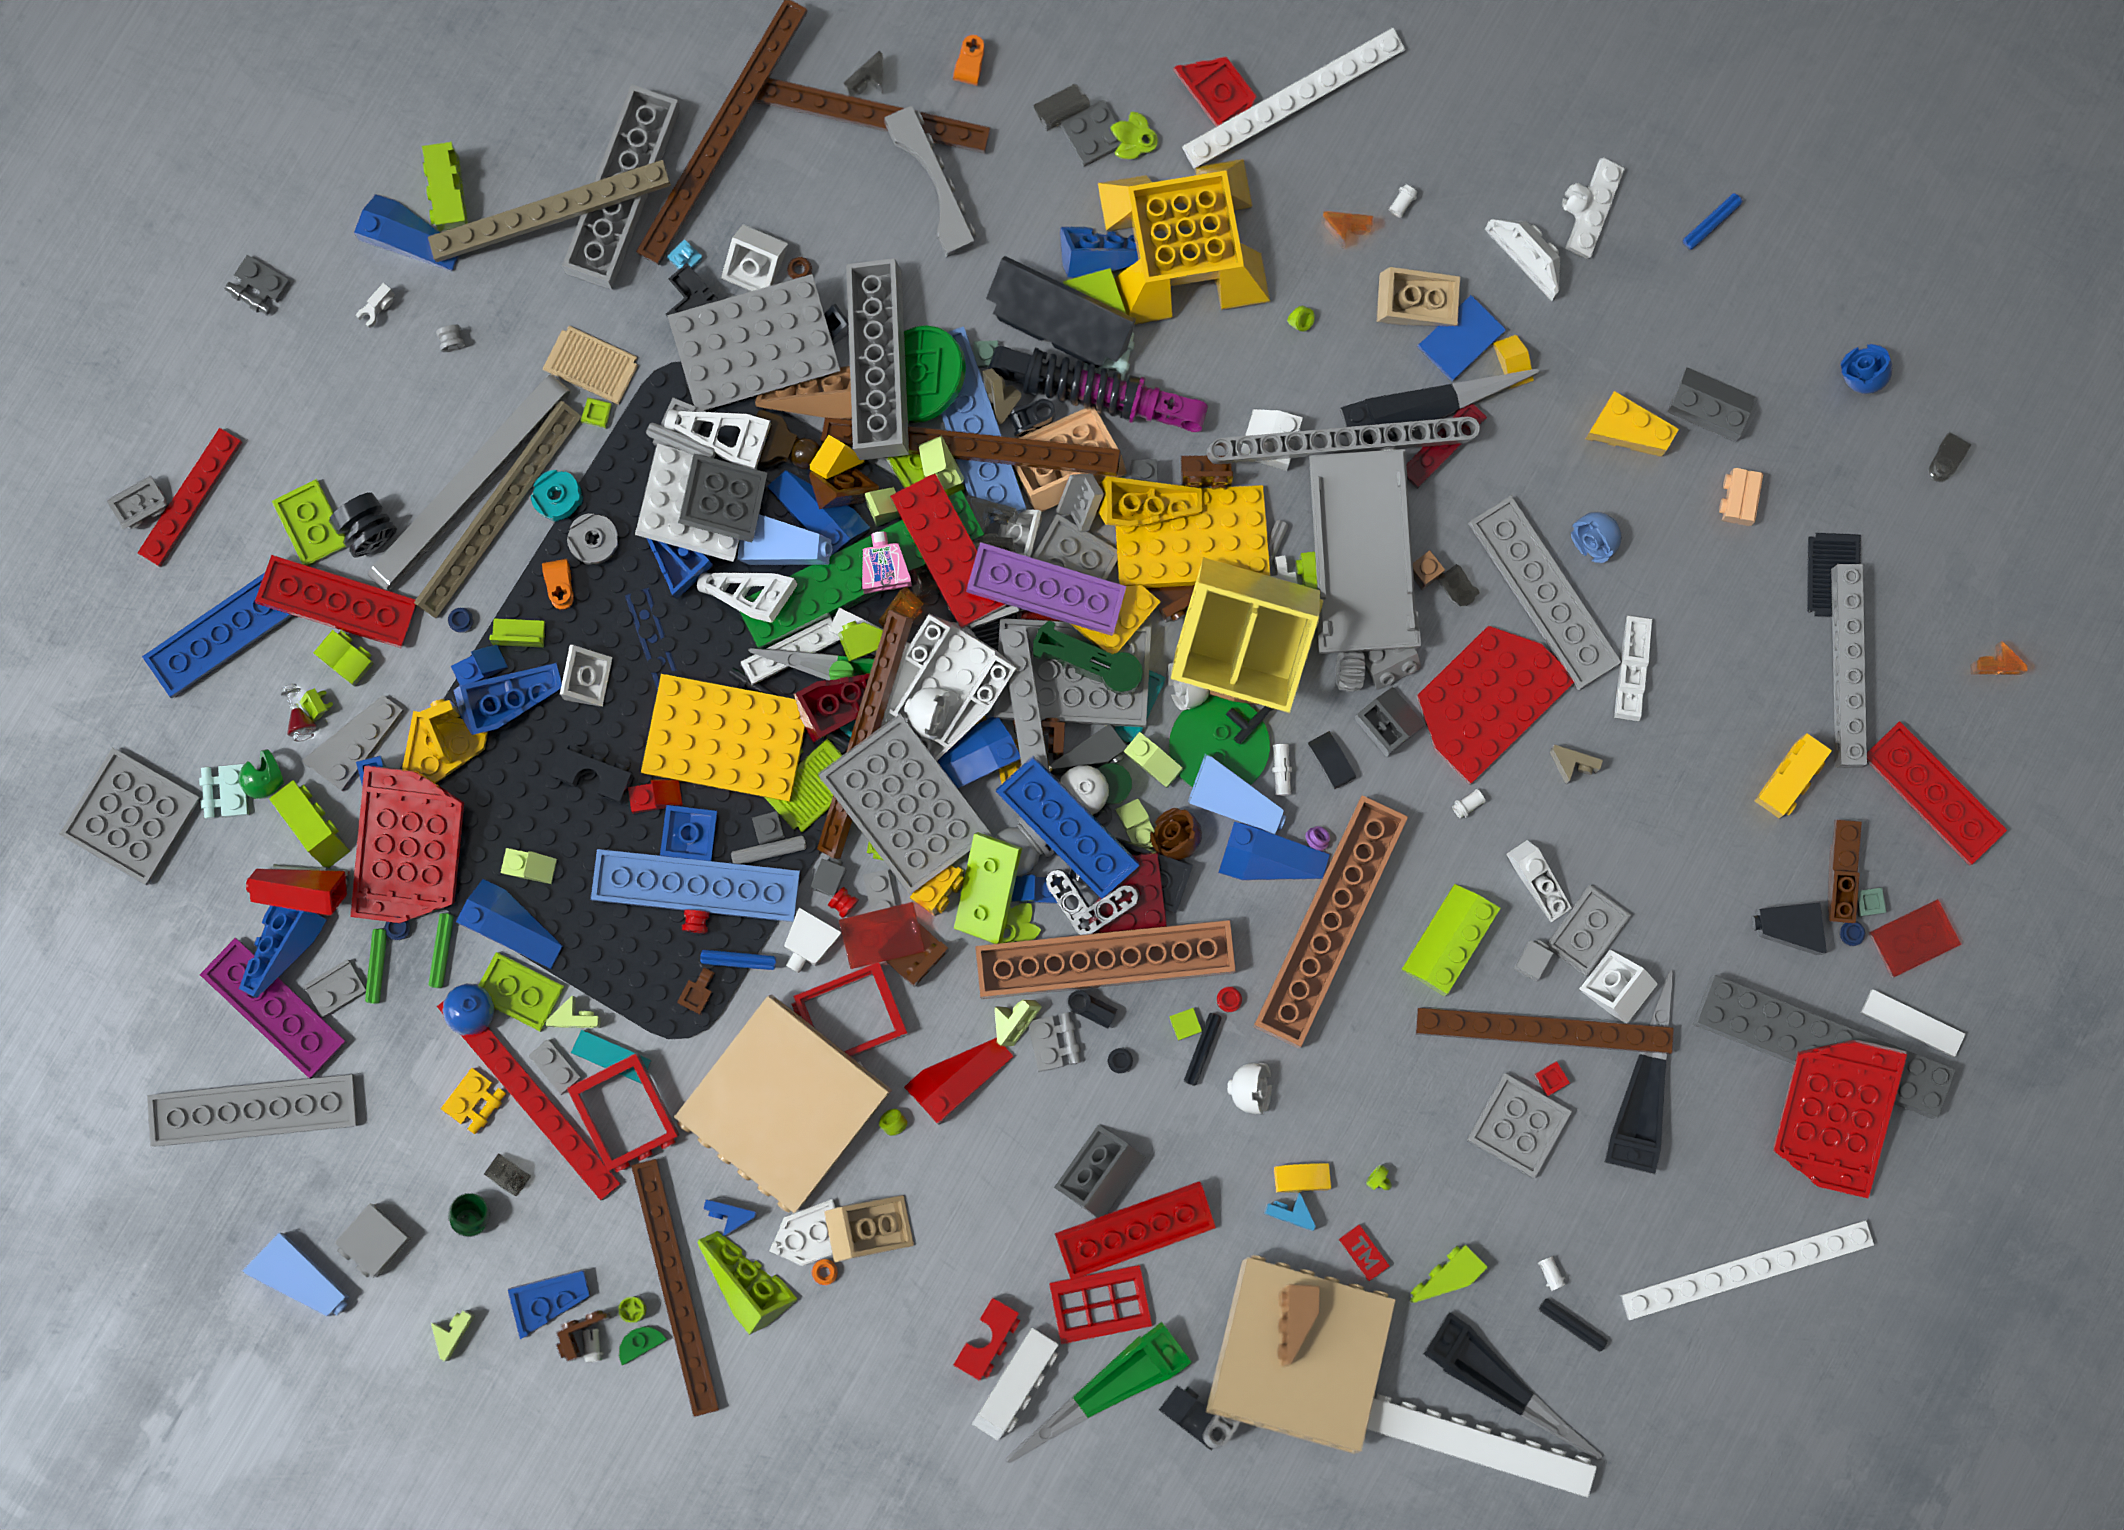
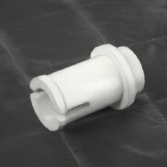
M1406 184L1404 187H1400L1399 195L1388 209L1399 218H1402L1412 200L1417 198V191Z
M1475 789L1474 792L1462 800H1456L1452 809L1460 819L1462 817L1467 818L1468 813L1484 804L1486 800L1482 793Z
M1553 1256L1538 1262L1548 1282L1546 1286H1549L1551 1291L1565 1285V1277L1561 1276Z
M592 1329V1341L590 1339V1330L582 1331L585 1354H582V1357L585 1358V1362L601 1361L603 1352H600L599 1329Z

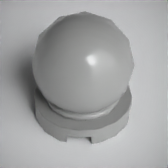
M1018 816L1016 818L1019 823L1017 827H1008L994 837L1022 848L1016 877L1024 876L1031 872L1038 864L1039 855L1044 854L1048 858L1055 852L1051 847L1047 849L1045 846L1047 843Z

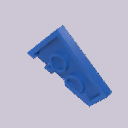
M584 1269L508 1288L520 1340L590 1295Z

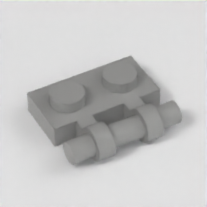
M1070 1012L1060 1014L1061 1025L1054 1026L1052 1016L1033 1020L1028 1027L1038 1072L1063 1067L1062 1056L1069 1055L1071 1065L1081 1062L1079 1056L1081 1049L1080 1045L1076 1043L1074 1034L1076 1027L1075 1022L1071 1020ZM1064 1033L1067 1047L1059 1048L1056 1034Z

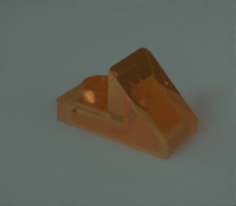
M1323 211L1321 223L1339 245L1344 248L1347 230H1351V233L1357 235L1370 232L1373 216Z
M904 587L899 591L878 622L883 627L885 626L889 610L898 611L913 618L914 621L922 613L921 607L924 603L907 587Z
M2000 641L1995 646L1996 660L1991 656H1983L1971 664V674L2022 675L2027 672V665L2003 641Z

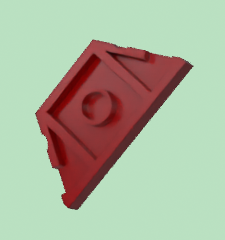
M1227 57L1215 58L1210 61H1198L1182 66L1177 65L1173 68V71L1216 127L1248 110L1256 98L1254 92Z

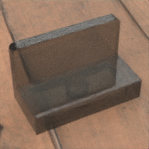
M1073 84L1034 104L1033 109L1047 132L1059 126L1061 121L1089 108L1090 101L1086 94L1082 95L1078 86Z

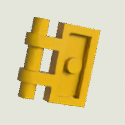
M471 1068L441 1107V1110L460 1124H463L468 1117L471 1118L473 1122L467 1129L476 1135L481 1127L484 1128L488 1123L487 1119L494 1109H498L501 1106L502 1102L500 1101L506 1093L499 1087L493 1095L488 1093L487 1091L493 1083L474 1068ZM483 1098L487 1103L478 1114L474 1111V1108Z

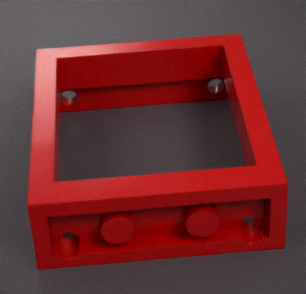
M879 962L793 996L795 1002L791 1005L794 1012L814 1027L805 1002L873 975L895 1031L844 1052L850 1057H854L908 1035Z
M635 1053L567 1088L608 1171L615 1169L617 1173L630 1166L629 1160L638 1157L639 1161L653 1154L651 1149L659 1145L664 1149L676 1143L674 1138L680 1135L639 1053ZM634 1067L667 1133L613 1160L580 1093Z

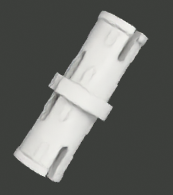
M1289 744L1273 745L1274 767L1272 768V773H1275V796L1291 795L1290 773L1292 772L1289 761Z

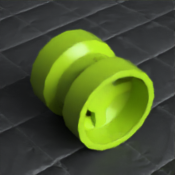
M627 1297L619 1304L618 1311L621 1319L625 1322L634 1323L641 1321L645 1317L647 1308L642 1299Z

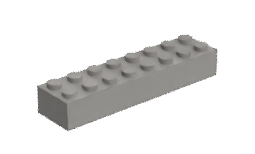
M631 84L594 182L662 160L681 110L678 100ZM649 193L581 215L562 264L565 274L612 290Z
M895 258L846 264L853 450L859 460L909 455L902 271Z

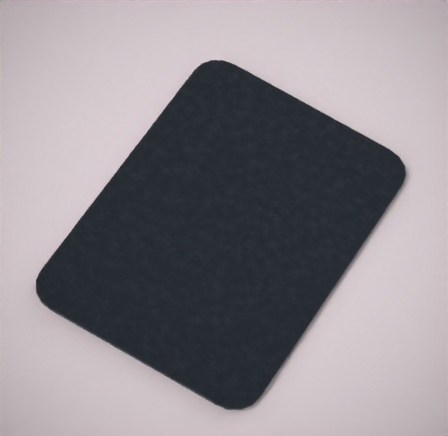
M671 362L654 370L640 385L579 482L583 498L582 504L570 516L554 522L494 619L545 621L544 647L498 645L508 668L486 679L556 663L562 682L570 645H575L612 657L603 706L564 700L560 695L561 689H559L498 729L488 731L485 750L436 783L464 802L455 903L443 908L459 917L467 899L482 879L505 889L563 946L552 969L527 958L528 960L646 1031L669 1040L689 1039L706 1031L722 1014L749 969L702 964L700 961L702 950L758 955L778 921L709 913V918L706 920L707 933H693L682 931V925L686 921L684 910L592 901L591 894L597 849L660 856L666 808L633 814L631 812L629 792H627L623 805L601 797L596 793L600 784V778L597 773H584L580 776L576 787L551 778L549 773L560 746L567 749L568 745L581 749V754L591 757L592 754L605 758V763L614 766L615 763H619L630 768L628 772L634 776L630 787L651 784V780H673L641 773L657 697V689L651 673H657L659 682L661 674L752 691L747 687H741L738 681L728 676L733 667L746 674L741 661L755 655L749 652V648H758L739 610L711 594L700 592L697 588V581L676 599L669 589L647 538L635 535L656 446L653 444L654 438L649 437L646 433L650 423L661 425L672 398L694 406L681 362ZM757 395L704 410L712 413L748 414L755 417L758 411H767L781 416L790 432L796 434L799 439L811 438L820 447L823 445L821 443L822 433L790 414L780 410L756 407ZM703 421L698 434L706 438L710 437L714 423ZM723 426L719 430L717 439L729 448L735 447L741 430L737 426ZM770 431L768 432L765 443L768 441L770 437ZM717 454L714 457V459L730 463L729 461L725 460ZM864 460L863 463L854 466L877 484L879 490L894 487L895 491L898 492L904 489V486L897 477L868 460ZM780 462L768 468L757 465L756 470L767 473L759 514L793 525L791 519L793 516L767 486L785 470L812 485L809 477L812 470L801 469L795 466L793 462L792 464ZM866 500L862 503L847 505L854 509L870 527V530L855 543L871 536L872 533L879 532L902 520L899 517L877 527ZM590 513L607 517L617 530L618 548L612 557L603 563L587 565L578 560L569 549L567 537L570 526L578 517ZM590 533L586 543L595 545L598 543L597 539L600 536L598 534L594 536ZM739 542L733 562L704 554L713 564L706 572L710 574L774 573L789 577L811 566L749 565L738 560ZM568 559L574 596L573 604L568 609L559 610L555 608L549 599L542 563ZM929 569L911 577L912 586L885 590L845 610L881 629H884L889 610L898 611L913 618L907 642L910 644L929 614L948 622L957 623L952 612L948 609V604ZM730 583L725 592L734 595L741 583ZM752 586L744 599L763 590L765 586ZM649 588L654 602L652 612L646 594L641 591ZM559 592L558 600H563L564 592ZM631 594L630 600L633 603L640 623L638 633L641 638L645 639L651 655V659L648 662L625 595ZM642 610L649 612L650 616L647 620L640 618L639 614ZM653 615L660 619L665 637L662 639L660 638ZM494 619L474 650L493 646L489 639L490 635H493ZM655 633L658 640L655 643H650L648 639ZM841 641L818 652V654L847 656ZM665 652H671L677 671L671 670ZM870 653V654L865 655V656H863V657H864V658H875V655H873V654ZM657 657L665 658L666 663L664 666H662L661 661ZM788 667L758 683L781 697L795 699L794 694L815 682L828 680L793 667ZM455 679L444 699L445 701L450 700L458 709L453 690L460 685L457 679ZM805 728L802 743L804 753L800 754L798 765L827 739L842 755L847 750L826 736L813 742ZM840 729L835 730L850 740V737ZM679 781L683 806L679 807L717 811L711 856L712 862L734 864L731 857L733 851L760 845L752 818L776 811L764 797ZM829 809L803 832L799 830V827L793 829L779 814L785 839L803 836L806 842V849L740 865L800 871V886L820 853L817 847ZM506 848L523 852L531 851L557 859L552 884L501 874ZM703 968H707L715 972L706 987V989L712 991V994L700 1015L677 1002L688 981L691 980L696 983Z

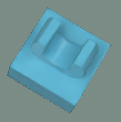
M685 239L667 256L668 260L678 270L686 263L693 269L703 259Z

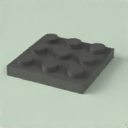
M694 453L678 523L752 543L767 473Z

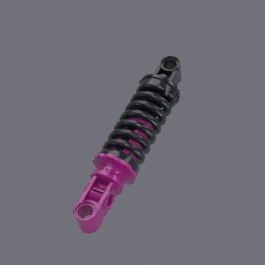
M1005 346L994 348L988 369L992 368L1003 379L1023 384L1024 394L1030 393L1038 396L1045 388V396L1048 399H1052L1058 391V400L1064 403L1071 394V404L1073 406H1078L1083 400L1084 408L1088 410L1096 404L1097 412L1104 413L1108 407L1109 413L1113 417H1116L1122 411L1120 418L1128 420L1130 423H1133L1137 416H1141L1149 422L1154 420L1180 427L1190 432H1200L1203 428L1208 410V405L1205 402L1164 392L1158 387H1155V389L1145 386V377L1140 378L1128 375L1125 381L1121 380V373L1118 371L1114 372L1112 377L1108 376L1109 371L1107 368H1102L1099 374L1095 373L1096 367L1093 364L1088 365L1087 370H1083V363L1081 361H1076L1073 370H1069L1070 359L1068 357H1064L1060 367L1056 366V354H1050L1047 363H1044L1043 359L1046 360L1048 353L1039 350L1037 347H1035L1032 355L1012 350Z

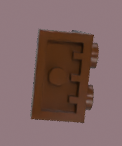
M1181 456V486L1195 488L1212 487V490L1216 488L1226 490L1227 487H1231L1233 480L1231 463L1214 464L1207 456Z
M1045 718V721H1041L1043 734L1049 735L1048 753H1053V760H1058L1064 755L1065 722H1060L1059 718ZM1014 720V733H1017Z
M910 917L878 951V954L915 988L947 954L949 949L941 941L939 942L914 917Z

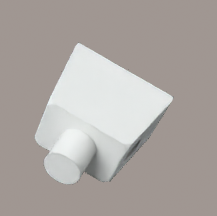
M799 908L784 945L787 950L793 952L786 966L797 973L801 971L806 961L817 966L838 942L842 933Z

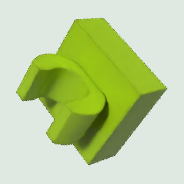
M315 688L306 691L299 701L305 713L313 722L320 720L323 714L333 706L332 702L324 704L321 700L327 692L323 690L317 693Z

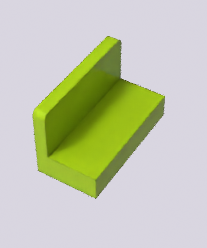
M494 619L493 635H490L489 640L493 645L544 647L545 621Z

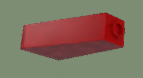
M255 869L246 881V891L250 893V902L324 915H332L347 895L345 871Z

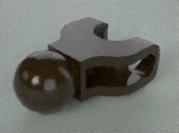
M763 410L758 411L756 417L771 422L769 428L770 437L764 444L758 465L768 468L780 462L790 464L793 462L795 466L801 469H810L811 462L821 448L819 444L811 438L799 439L796 434L790 432L781 416Z

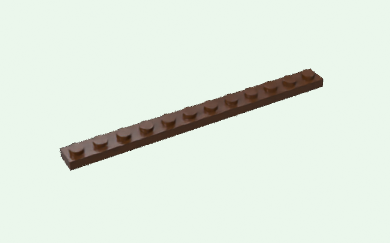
M792 0L783 1L638 247L637 254L658 266L660 265L807 15L808 10Z
M825 417L821 443L823 444L828 435L848 447L853 448L852 420ZM908 426L909 454L920 455L919 445L942 436L954 459L1116 477L1118 474L1121 456L1120 449Z

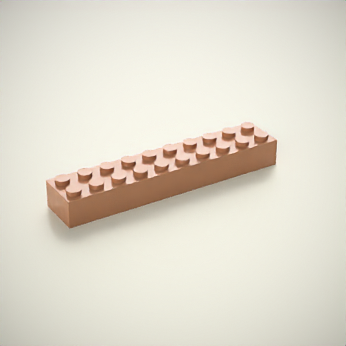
M1363 795L1360 797L1253 1025L1254 1028L1298 1049L1302 1046L1408 816Z
M1230 920L975 946L981 999L1235 973Z

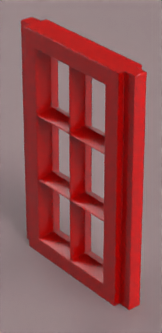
M1140 1265L1082 1276L1074 1280L1067 1279L1049 1283L1061 1344L1152 1326ZM1134 1281L1136 1295L1116 1299L1113 1285ZM1108 1286L1110 1300L1089 1304L1087 1290ZM1082 1292L1083 1306L1063 1309L1061 1295ZM1138 1300L1140 1314L1123 1318L1119 1317L1117 1304ZM1112 1305L1113 1320L1093 1323L1091 1309ZM1085 1311L1088 1325L1067 1329L1065 1314Z

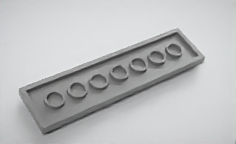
M1509 496L1468 523L1558 661L1564 666L1574 681V685L1578 690L1621 664L1620 659L1512 496Z
M354 1075L147 1095L150 1147L358 1126Z

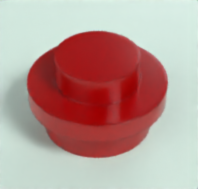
M1225 987L1217 995V1005L1225 1012H1234L1241 1006V993L1234 987Z

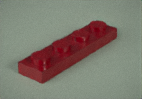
M1473 403L1460 409L1452 417H1472L1476 419L1479 426L1487 419V416ZM1462 424V433L1470 436L1471 430L1469 426ZM1443 427L1437 432L1438 436L1446 438L1447 433ZM1463 443L1423 447L1406 464L1407 479L1418 489Z

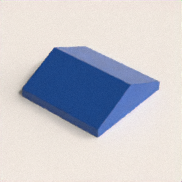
M666 805L660 856L711 861L717 811Z

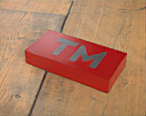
M1360 1224L1338 1239L1368 1281L1389 1267V1264Z

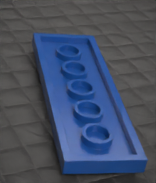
M265 572L142 656L170 698H174L293 616L255 603Z
M1034 755L996 789V793L1101 899L1139 866V862Z

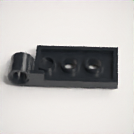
M1113 836L1131 855L1157 852ZM1158 853L1160 873L1168 878V884L1162 887L1165 909L1177 913L1194 864L1167 858ZM1071 868L1069 872L1071 878L1076 881L1085 883L1083 879Z

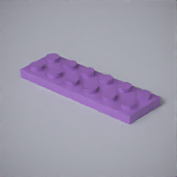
M980 542L966 592L1112 636L1126 586Z

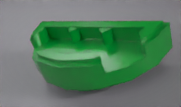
M639 1327L631 1330L624 1336L619 1346L621 1365H625L668 1339L662 1332L652 1327Z

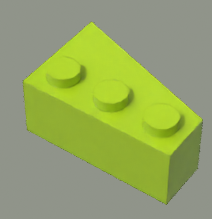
M452 142L422 146L424 156L423 169L429 185L426 186V192L433 208L429 210L431 224H435L439 232L468 224L460 160Z

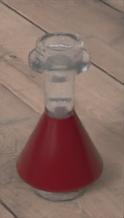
M288 684L282 687L281 692L282 697H287L291 709L287 735L293 737L294 741H305L314 736L313 731L317 728V725L300 707L297 694L301 692V688L297 687V684Z

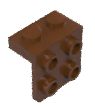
M1195 585L1146 589L1161 601L1157 608L1167 623L1170 620L1175 622L1186 615L1185 612L1188 610Z
M597 1310L585 1315L586 1320L579 1323L578 1320H572L562 1324V1330L556 1332L560 1343L556 1344L560 1357L566 1358L567 1362L582 1358L573 1333L610 1319V1313H603L602 1310Z

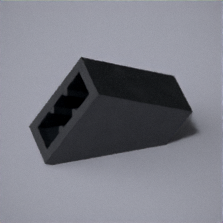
M1820 902L1762 908L1756 910L1755 915L1752 916L1753 929L1758 932V937L1814 955L1827 953Z

